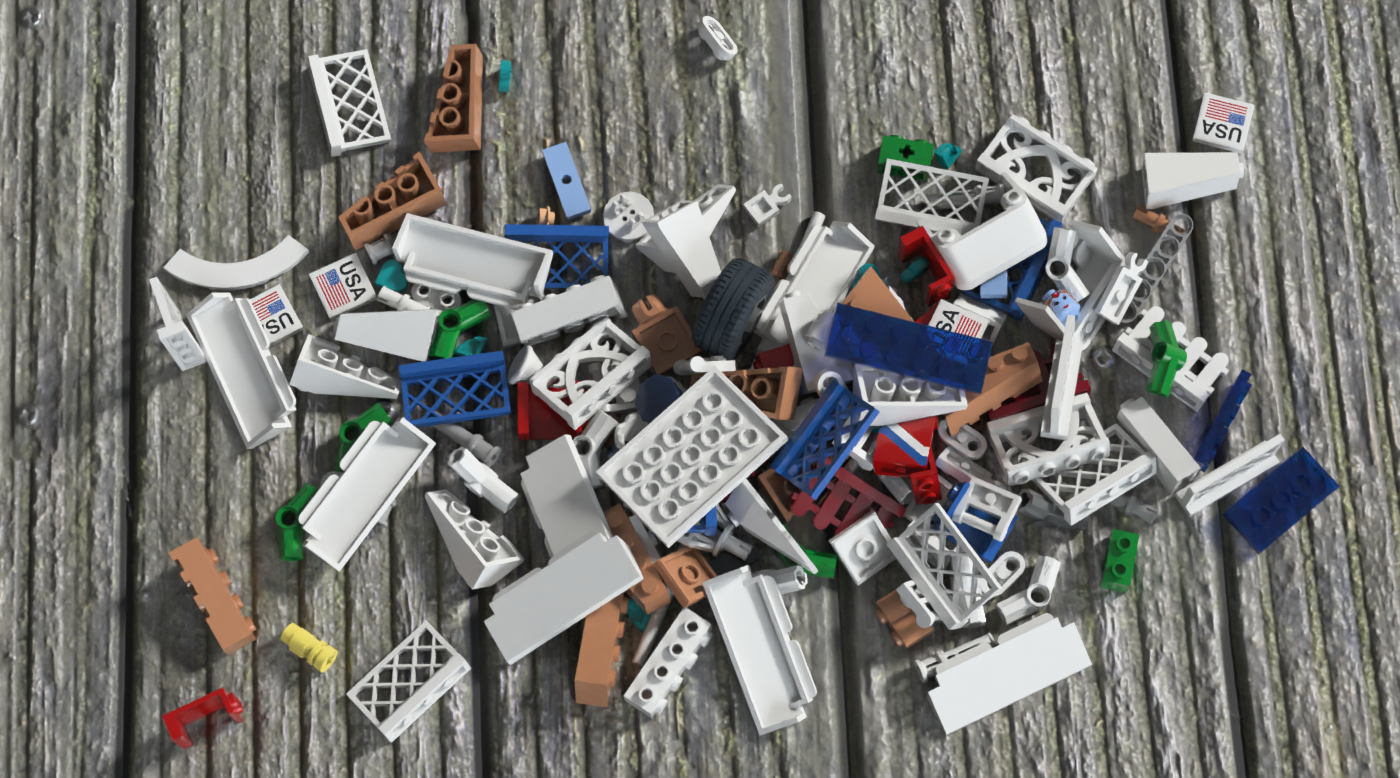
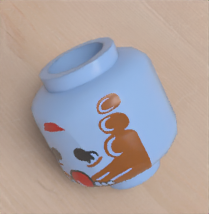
M1052 289L1043 296V305H1047L1064 327L1067 315H1075V322L1078 320L1080 304L1068 290L1060 289L1055 291Z

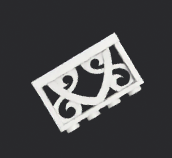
M1014 114L1009 116L987 149L977 159L975 170L997 184L998 182H1003L1001 173L1006 171L1025 192L1032 207L1052 220L1061 223L1094 179L1097 168L1091 160L1079 157L1066 144L1057 143L1046 131L1037 130L1030 125L1027 119L1022 116L1017 117ZM1015 132L1025 140L1017 142L1014 138L1013 144L1016 149L1012 150L1007 144V136ZM1001 144L1006 154L994 160L991 156ZM1046 156L1051 167L1053 179L1040 177L1028 182L1025 180L1026 168L1021 158ZM1013 161H1015L1020 168V171L1018 173H1014L1010 170L1011 167H1016ZM1068 169H1073L1081 175L1079 183L1070 185L1062 182V179L1071 180L1074 178V176L1067 173ZM1040 184H1049L1053 188L1046 185L1047 191L1044 192L1038 186ZM1062 189L1074 191L1065 204L1059 202Z
M605 317L600 322L594 323L589 331L583 336L576 338L567 349L555 355L550 363L533 374L530 378L532 393L539 396L562 416L569 426L576 430L652 366L650 351L643 345H638L614 325L608 317ZM608 337L616 341L612 351H609L608 341L605 345L600 346ZM623 347V348H625L629 353H631V355H630V356H627V355L622 354V353H619V352H620L621 348ZM604 361L602 364L603 378L599 382L585 380L575 384L576 371L580 363ZM612 363L611 368H613V367H616V368H614L611 372H609V371H607V370H608L609 365ZM557 379L560 382L553 384L554 388L562 389L567 387V389L560 392H551L547 389ZM584 388H590L587 392L583 393ZM569 396L572 404L567 406L560 399Z
M1087 393L1074 396L1067 441L1064 440L1055 452L1032 446L1041 431L1045 405L986 423L987 439L993 447L1009 486L1025 484L1033 479L1048 477L1056 472L1074 469L1079 465L1101 461L1110 456V441L1104 433ZM1086 418L1090 427H1079V420ZM1078 434H1090L1093 437H1095L1096 440L1089 442V439L1086 436ZM1008 442L1012 448L1005 453L1001 443ZM1020 452L1018 456L1019 464L1012 465L1010 462L1012 456Z

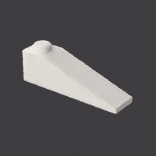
M743 480L733 490L725 503L731 511L727 514L729 519L736 527L741 524L748 533L811 573L816 574L818 570L748 480Z
M447 489L426 492L425 499L456 569L472 590L492 586L524 561V558L510 540L503 535L499 538L490 531L489 523L485 520L480 522L470 514V508Z

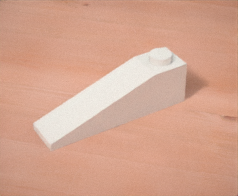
M717 184L694 200L698 203L709 237L736 192L734 186ZM647 233L636 244L637 249L665 272L675 273L649 233Z
M308 334L289 385L301 391H309L314 394L397 399L401 388V381L377 367L368 368L360 362L361 358L352 355L350 358L339 351L340 346Z
M883 364L854 365L853 394L880 411L870 426H885L965 410L968 407L964 388L961 384L934 377L928 380L913 376L914 372L907 370L904 373L889 370L890 366ZM868 410L858 413V421L865 417Z

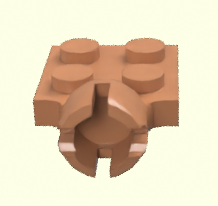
M651 294L645 296L647 299L645 303L648 309L642 299L632 306V313L639 325L636 329L632 330V335L638 345H643L650 351L651 367L655 374L663 375L673 369V365L677 360L684 359L688 361L692 357L701 354L703 349L695 346L691 338L692 330L679 308L676 306L668 309L664 306L658 295Z

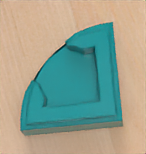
M944 143L936 148L933 153L940 167L948 170L962 150L951 143Z
M474 337L459 344L454 355L461 357L482 354L487 346L488 338Z
M629 597L627 611L630 621L638 630L644 633L651 614L647 615Z

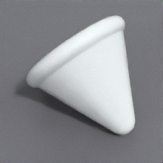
M531 345L524 346L514 358L507 374V382L509 384H530V378L537 370L544 368Z

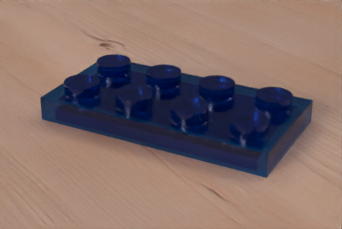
M1243 369L1234 381L1194 457V460L1200 467L1198 473L1200 471L1205 473L1208 466H1210L1217 453L1214 450H1217L1220 443H1222L1229 430L1227 428H1229L1237 415L1242 401L1252 386L1248 382L1252 374Z
M1302 447L1227 509L1223 516L1259 555L1340 486L1312 455Z

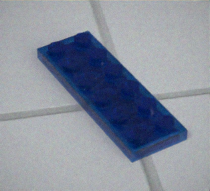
M837 303L824 356L980 395L993 342Z

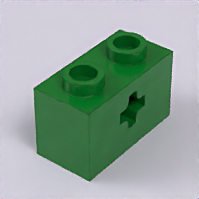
M883 135L877 173L884 174L887 159L930 167L934 144H930L923 139L913 141L904 139L899 135ZM904 154L909 155L908 159L903 158ZM891 165L890 176L902 178L908 176L902 167ZM907 168L910 174L916 171L914 169ZM920 171L913 176V179L927 182L929 173Z
M1116 529L1112 530L1108 538L1099 588L1123 593L1128 591L1131 585L1140 534Z

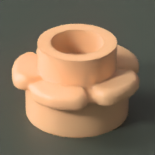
M547 206L546 209L539 208L536 225H554L555 213L550 212V207Z

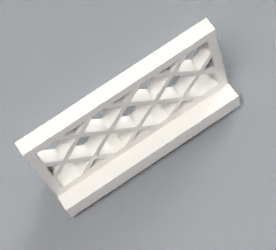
M368 50L319 58L318 54L308 56V70L330 156H341L343 151L391 142ZM364 59L365 66L361 72L349 66L352 60ZM335 63L342 68L335 77L326 71L325 65ZM345 70L357 76L352 85L340 80ZM361 79L371 85L367 94L355 88ZM336 83L347 89L342 99L332 94L331 90ZM351 92L363 99L357 108L345 102ZM367 101L377 108L373 117L361 111ZM342 106L354 112L348 121L338 117L337 113ZM357 115L369 121L363 131L351 124ZM374 124L382 129L384 136L373 137L367 131ZM347 129L359 134L356 141L345 143L343 135Z
M887 159L875 220L918 228L916 221L921 219L930 231L938 232L944 228H953L962 236L980 225L989 178ZM891 165L902 167L908 176L895 184L889 176ZM907 168L914 169L916 171L910 174ZM920 171H925L929 173L933 181L920 189L913 176ZM932 173L940 174L941 176L936 179ZM945 176H951L959 186L946 194L938 181ZM958 178L967 179V181L961 184ZM910 179L918 191L905 200L897 187ZM889 180L892 184V187L887 190ZM971 181L982 182L981 193L971 199L963 186ZM936 184L943 197L930 204L923 191ZM961 188L969 201L956 209L948 196ZM895 189L903 202L895 207L885 206V195ZM921 194L928 207L920 212L913 211L907 202ZM980 198L979 205L977 208L974 201ZM944 199L947 200L953 209V212L946 217L938 216L933 206ZM905 204L908 210L900 209L899 207ZM972 204L977 212L975 223L964 221L958 212ZM931 209L934 215L926 214L925 212ZM956 214L959 220L950 217Z
M157 277L149 279L166 326L157 330L163 345L182 371L206 363L207 360L202 349L184 324L179 309Z
M1067 315L1063 341L1056 340L1040 437L1066 441L1068 438L1083 343L1073 342L1075 315Z
M1117 423L1104 430V433L1108 438L1116 434L1122 440L1121 445L1110 444V451L1120 452L1119 459L1104 458L1101 461L1086 463L1099 465L1098 472L1082 471L1083 465H1079V471L1063 470L1056 472L1052 475L1058 476L1057 484L1045 483L1042 479L1044 477L1032 480L1064 513V519L1071 526L1156 474V456L1150 450L1145 452ZM1095 437L1089 439V442L1095 441ZM1124 452L1135 453L1138 456L1133 461L1122 460ZM1102 465L1118 467L1117 471L1112 474L1101 473ZM1062 476L1077 478L1076 486L1061 484ZM1081 478L1096 480V483L1091 487L1080 486ZM1060 491L1075 493L1074 497L1066 502L1059 497Z
M1279 434L1267 442L1263 441L1176 492L1175 497L1188 517L1193 516L1276 467L1280 461L1275 454L1285 441L1284 438Z
M939 503L931 506L899 537L893 538L886 544L949 630L962 628L968 622L967 619L1002 589ZM935 513L941 519L940 531L929 529L930 518ZM915 531L923 532L922 548L915 547L909 539ZM929 533L940 534L939 550L928 548ZM946 535H951L956 539V552L945 550ZM928 552L939 553L937 569L930 568L927 564ZM945 554L956 555L955 571L944 570ZM962 556L969 557L973 562L972 573L961 572ZM943 573L954 575L953 590L944 587ZM960 576L972 577L971 592L959 591ZM978 578H985L992 587L985 594L977 593ZM959 595L970 596V606L965 612L958 605Z
M425 620L349 690L346 695L392 743L463 677L471 667ZM428 630L433 635L432 646H418L419 637ZM437 640H438L442 645L437 646ZM404 651H413L412 664H398L399 655ZM418 651H431V664H417ZM436 651H448L452 655L445 664H435ZM411 669V682L397 683L398 670ZM416 669H430V678L425 682H415ZM383 670H393L392 683H378L379 674ZM364 688H373L372 701L360 702L356 695ZM378 688H391L390 701H377ZM396 688H410L409 697L405 701H395ZM390 706L389 716L380 723L375 718L376 707Z

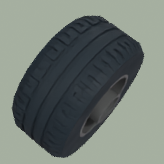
M743 258L732 259L719 274L698 313L691 336L695 346L713 356H723L726 358V361L735 360L751 339L762 316V309L774 290L775 279L772 273Z

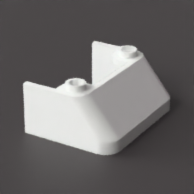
M1006 171L1001 173L1006 193L1001 198V205L1005 211L961 236L956 229L944 228L933 234L921 219L916 221L918 228L921 226L925 228L955 277L954 285L960 290H970L1040 251L1047 244L1046 232L1027 195Z
M1070 219L1068 224L1074 231H1077L1076 235L1079 237V241L1073 248L1072 253L1073 261L1078 267L1075 273L1090 293L1078 302L1080 304V316L1075 322L1073 342L1083 343L1082 350H1084L1106 320L1094 311L1117 267H1125L1126 265L1124 256L1101 226ZM1017 297L1015 303L1034 326L1053 338L1063 341L1065 327L1047 305H1043L1044 301L1036 303Z

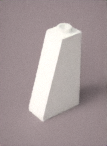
M1238 152L1144 153L1142 178L1146 209L1159 208L1237 189L1239 178H1243L1244 165L1239 163Z
M681 200L642 223L692 297H703L705 300L721 270L697 201Z
M800 291L786 294L785 299L779 303L795 366L803 368L800 383L803 395L816 392L814 378L823 369H831L837 372L845 385L853 383L854 367L836 339L833 340L828 350L821 349V351H817L807 344L808 339L805 335L818 314H821L810 294L801 295ZM829 378L824 380L823 386L828 383Z
M426 309L340 314V318L335 320L333 332L336 333L335 340L422 362L430 361L429 353L442 310Z
M1143 397L1137 400L1131 398L1121 404V409L1117 415L1118 420L1128 435L1145 452L1150 450L1156 456V476L1169 495L1191 483L1200 470L1199 465Z

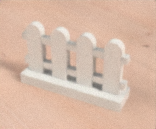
M1158 306L1152 307L1149 311L1143 309L1139 314L1142 320L1134 329L1128 327L1125 333L1123 332L1117 339L1112 349L1114 353L1147 377H1150L1154 365L1151 359V352L1154 346L1146 340L1151 333L1149 327L1154 322L1162 321L1164 317L1163 309ZM1174 322L1172 327L1177 343L1187 352V360L1183 368L1176 372L1170 393L1198 412L1208 396L1214 391L1211 385L1219 375L1225 377L1229 372L1225 368L1229 359L1224 353H1216L1213 357L1207 355L1204 352L1207 348L1206 340L1196 337L1189 342L1183 337L1186 331L1185 325L1181 322ZM1199 359L1206 366L1196 376L1189 370Z

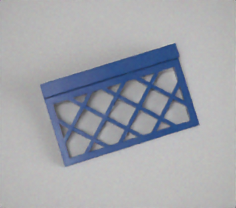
M1039 218L1043 228H1045L1047 244L1030 258L1008 268L1007 272L1020 267L1023 274L1020 280L1012 283L1009 282L1007 277V290L1012 295L1008 305L998 302L996 298H981L980 294L972 292V289L964 290L963 294L995 309L1011 314L1013 319L1021 322L1025 314L1015 303L1017 297L1029 301L1032 300L1046 271L1054 227L1063 228L1062 223L1056 220L1049 222Z
M504 225V238L522 243L535 242L534 246L539 242H547L554 249L553 254L556 252L566 262L557 273L551 267L549 268V271L554 276L545 284L544 289H567L577 284L581 286L588 284L590 281L584 275L594 265L602 272V275L608 276L609 226ZM552 242L561 243L556 247ZM565 242H572L579 249L570 260L559 250ZM578 243H587V244L584 245L583 247H581ZM591 243H602V255L596 260L584 250ZM581 252L592 262L583 273L571 263ZM601 258L602 267L597 263ZM568 265L579 275L573 283H566L559 276ZM555 278H557L561 283H551V282H552ZM582 278L586 283L577 282Z
M503 351L399 365L405 419L418 428L511 415L507 369ZM501 373V380L495 387L485 381L490 374ZM466 377H471L477 381L469 391L459 385ZM438 381H446L450 384L443 394L433 389ZM419 384L425 389L415 398L408 393L409 385ZM481 384L491 391L483 401L473 395ZM455 388L465 394L457 405L447 399ZM429 392L439 398L431 408L421 402ZM497 395L504 400L505 407L493 409L487 404ZM469 398L479 404L474 412H466L461 408ZM443 402L453 408L446 416H440L435 412ZM417 405L427 412L422 419L411 420L410 413Z
M832 380L770 467L816 500L880 411L835 380ZM851 402V408L845 410L846 407H847V406L849 405V403ZM868 410L865 417L858 421V413ZM851 416L850 425L842 427V419ZM835 424V430L829 432L832 426ZM850 432L849 439L842 443V435ZM834 438V447L826 449V441ZM819 446V452L813 454L816 448ZM834 454L833 461L826 465V457ZM818 460V469L810 471V463ZM803 468V474L797 476V474ZM818 476V481L810 490V479Z

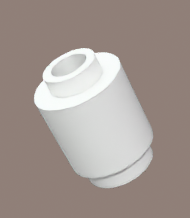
M824 310L822 314H818L805 335L808 339L807 344L817 351H821V349L828 350L841 329L842 319L829 310Z

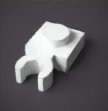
M782 184L776 185L772 194L768 195L764 190L743 204V208L758 227L779 214L778 205L784 206L791 201L790 194L783 198L778 196V193L783 190L784 186Z

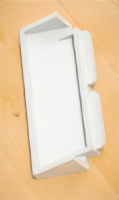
M409 213L406 214L392 247L396 260L405 263L404 271L408 282L449 293H458L461 289L466 290L468 296L472 299L515 310L520 305L528 303L529 295L542 298L553 257V251Z
M833 221L829 228L821 225H813L788 265V276L785 280L782 279L777 283L762 309V316L754 333L763 338L757 350L764 352L789 344L779 303L785 299L786 294L800 291L801 295L809 293L821 314L824 310L834 313L842 303L853 284V280L859 275L860 268L866 263L875 247L850 222Z
M211 293L190 310L186 316L246 448L253 449L292 427L287 415L296 411V398L277 357L270 354L268 349L269 340L250 299L235 298L233 300L231 293Z
M403 417L398 418L392 427L388 426L385 422H370L340 461V468L343 470L340 477L330 475L299 515L298 521L302 525L301 528L310 534L302 546L340 572L436 443Z
M563 435L526 456L530 468L520 473L522 477L521 486L537 526L543 529L545 533L544 542L550 558L592 531L600 532L606 537L607 541L613 537L571 435Z
M592 531L553 556L545 568L533 569L495 594L493 602L489 604L494 615L486 619L484 623L506 662L511 665L644 578L627 543L617 535L607 541L606 537L600 532Z
M746 565L702 582L759 735L792 725L806 718L802 705L811 702L812 698L816 696L817 690L799 643L796 640H790L788 632L792 630V623L774 577L765 575V573L754 577L750 566Z
M1045 613L1001 634L997 640L999 645L994 648L988 643H982L938 664L935 680L939 687L929 691L926 697L945 735L951 734L1090 667L1092 663L1075 623L1073 622L1065 627H1061L1058 617L1054 619L1051 614Z

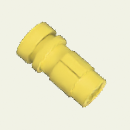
M295 623L289 624L281 635L280 640L288 645L289 650L300 658L305 657L310 665H314V668L321 673L325 672L337 657L338 651L323 640H317L315 636Z

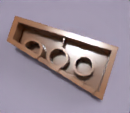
M476 44L451 45L442 75L444 78L436 96L437 103L430 117L429 131L424 138V143L431 153L481 150L483 55Z
M1029 342L935 377L961 384L964 388L968 405L967 409L942 414L951 437L959 433V428L969 423L971 425L980 420L979 416L990 409L994 411L1001 407V403L1007 398H1015L1043 381L1038 360Z
M619 503L604 511L603 514L613 537L617 535L630 546L644 578L627 589L626 593L647 615L670 604L671 599L668 590L653 566L621 504Z
M196 537L170 551L169 555L172 561H175L181 568L182 572H180V575L189 589L193 590V598L202 613L206 614L207 617L205 619L222 650L229 655L256 640L253 634L256 627L250 616L244 617L240 610L244 605L237 593L232 595L228 587L232 583L225 570L219 571L216 563L220 562L213 548L208 550L199 538Z
M624 592L586 616L574 680L576 703L608 707L611 687H614L616 679L614 664L619 661L620 646H617L618 638H623L625 622H621L622 613L627 614L629 598L624 597Z

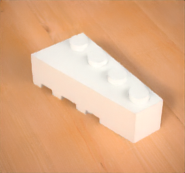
M604 275L596 276L590 280V283L582 286L579 284L570 286L566 289V292L559 295H546L541 299L542 301L535 304H522L516 311L511 312L520 340L525 346L558 338L561 335L560 332L564 330L565 333L581 331L585 324L600 322L605 317L609 318L617 314L619 319L628 317L619 288L610 276L605 277Z

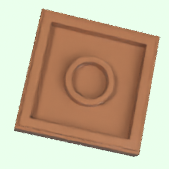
M687 546L657 560L653 564L683 608L706 598L707 594L702 582L717 577L699 549Z

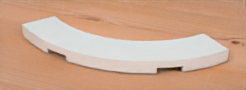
M288 235L270 251L247 261L237 263L209 262L179 249L163 268L175 278L191 285L206 287L211 290H241L265 284L270 279L282 273L285 274L301 262L309 253V250Z

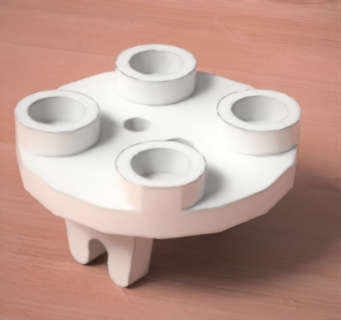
M631 191L622 192L612 197L606 204L603 213L604 224L609 226V233L625 243H631L645 236L648 232L642 222L654 216L653 206L649 200L640 193Z

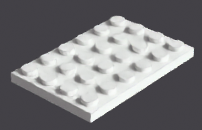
M714 366L596 471V474L669 548L788 441V437Z

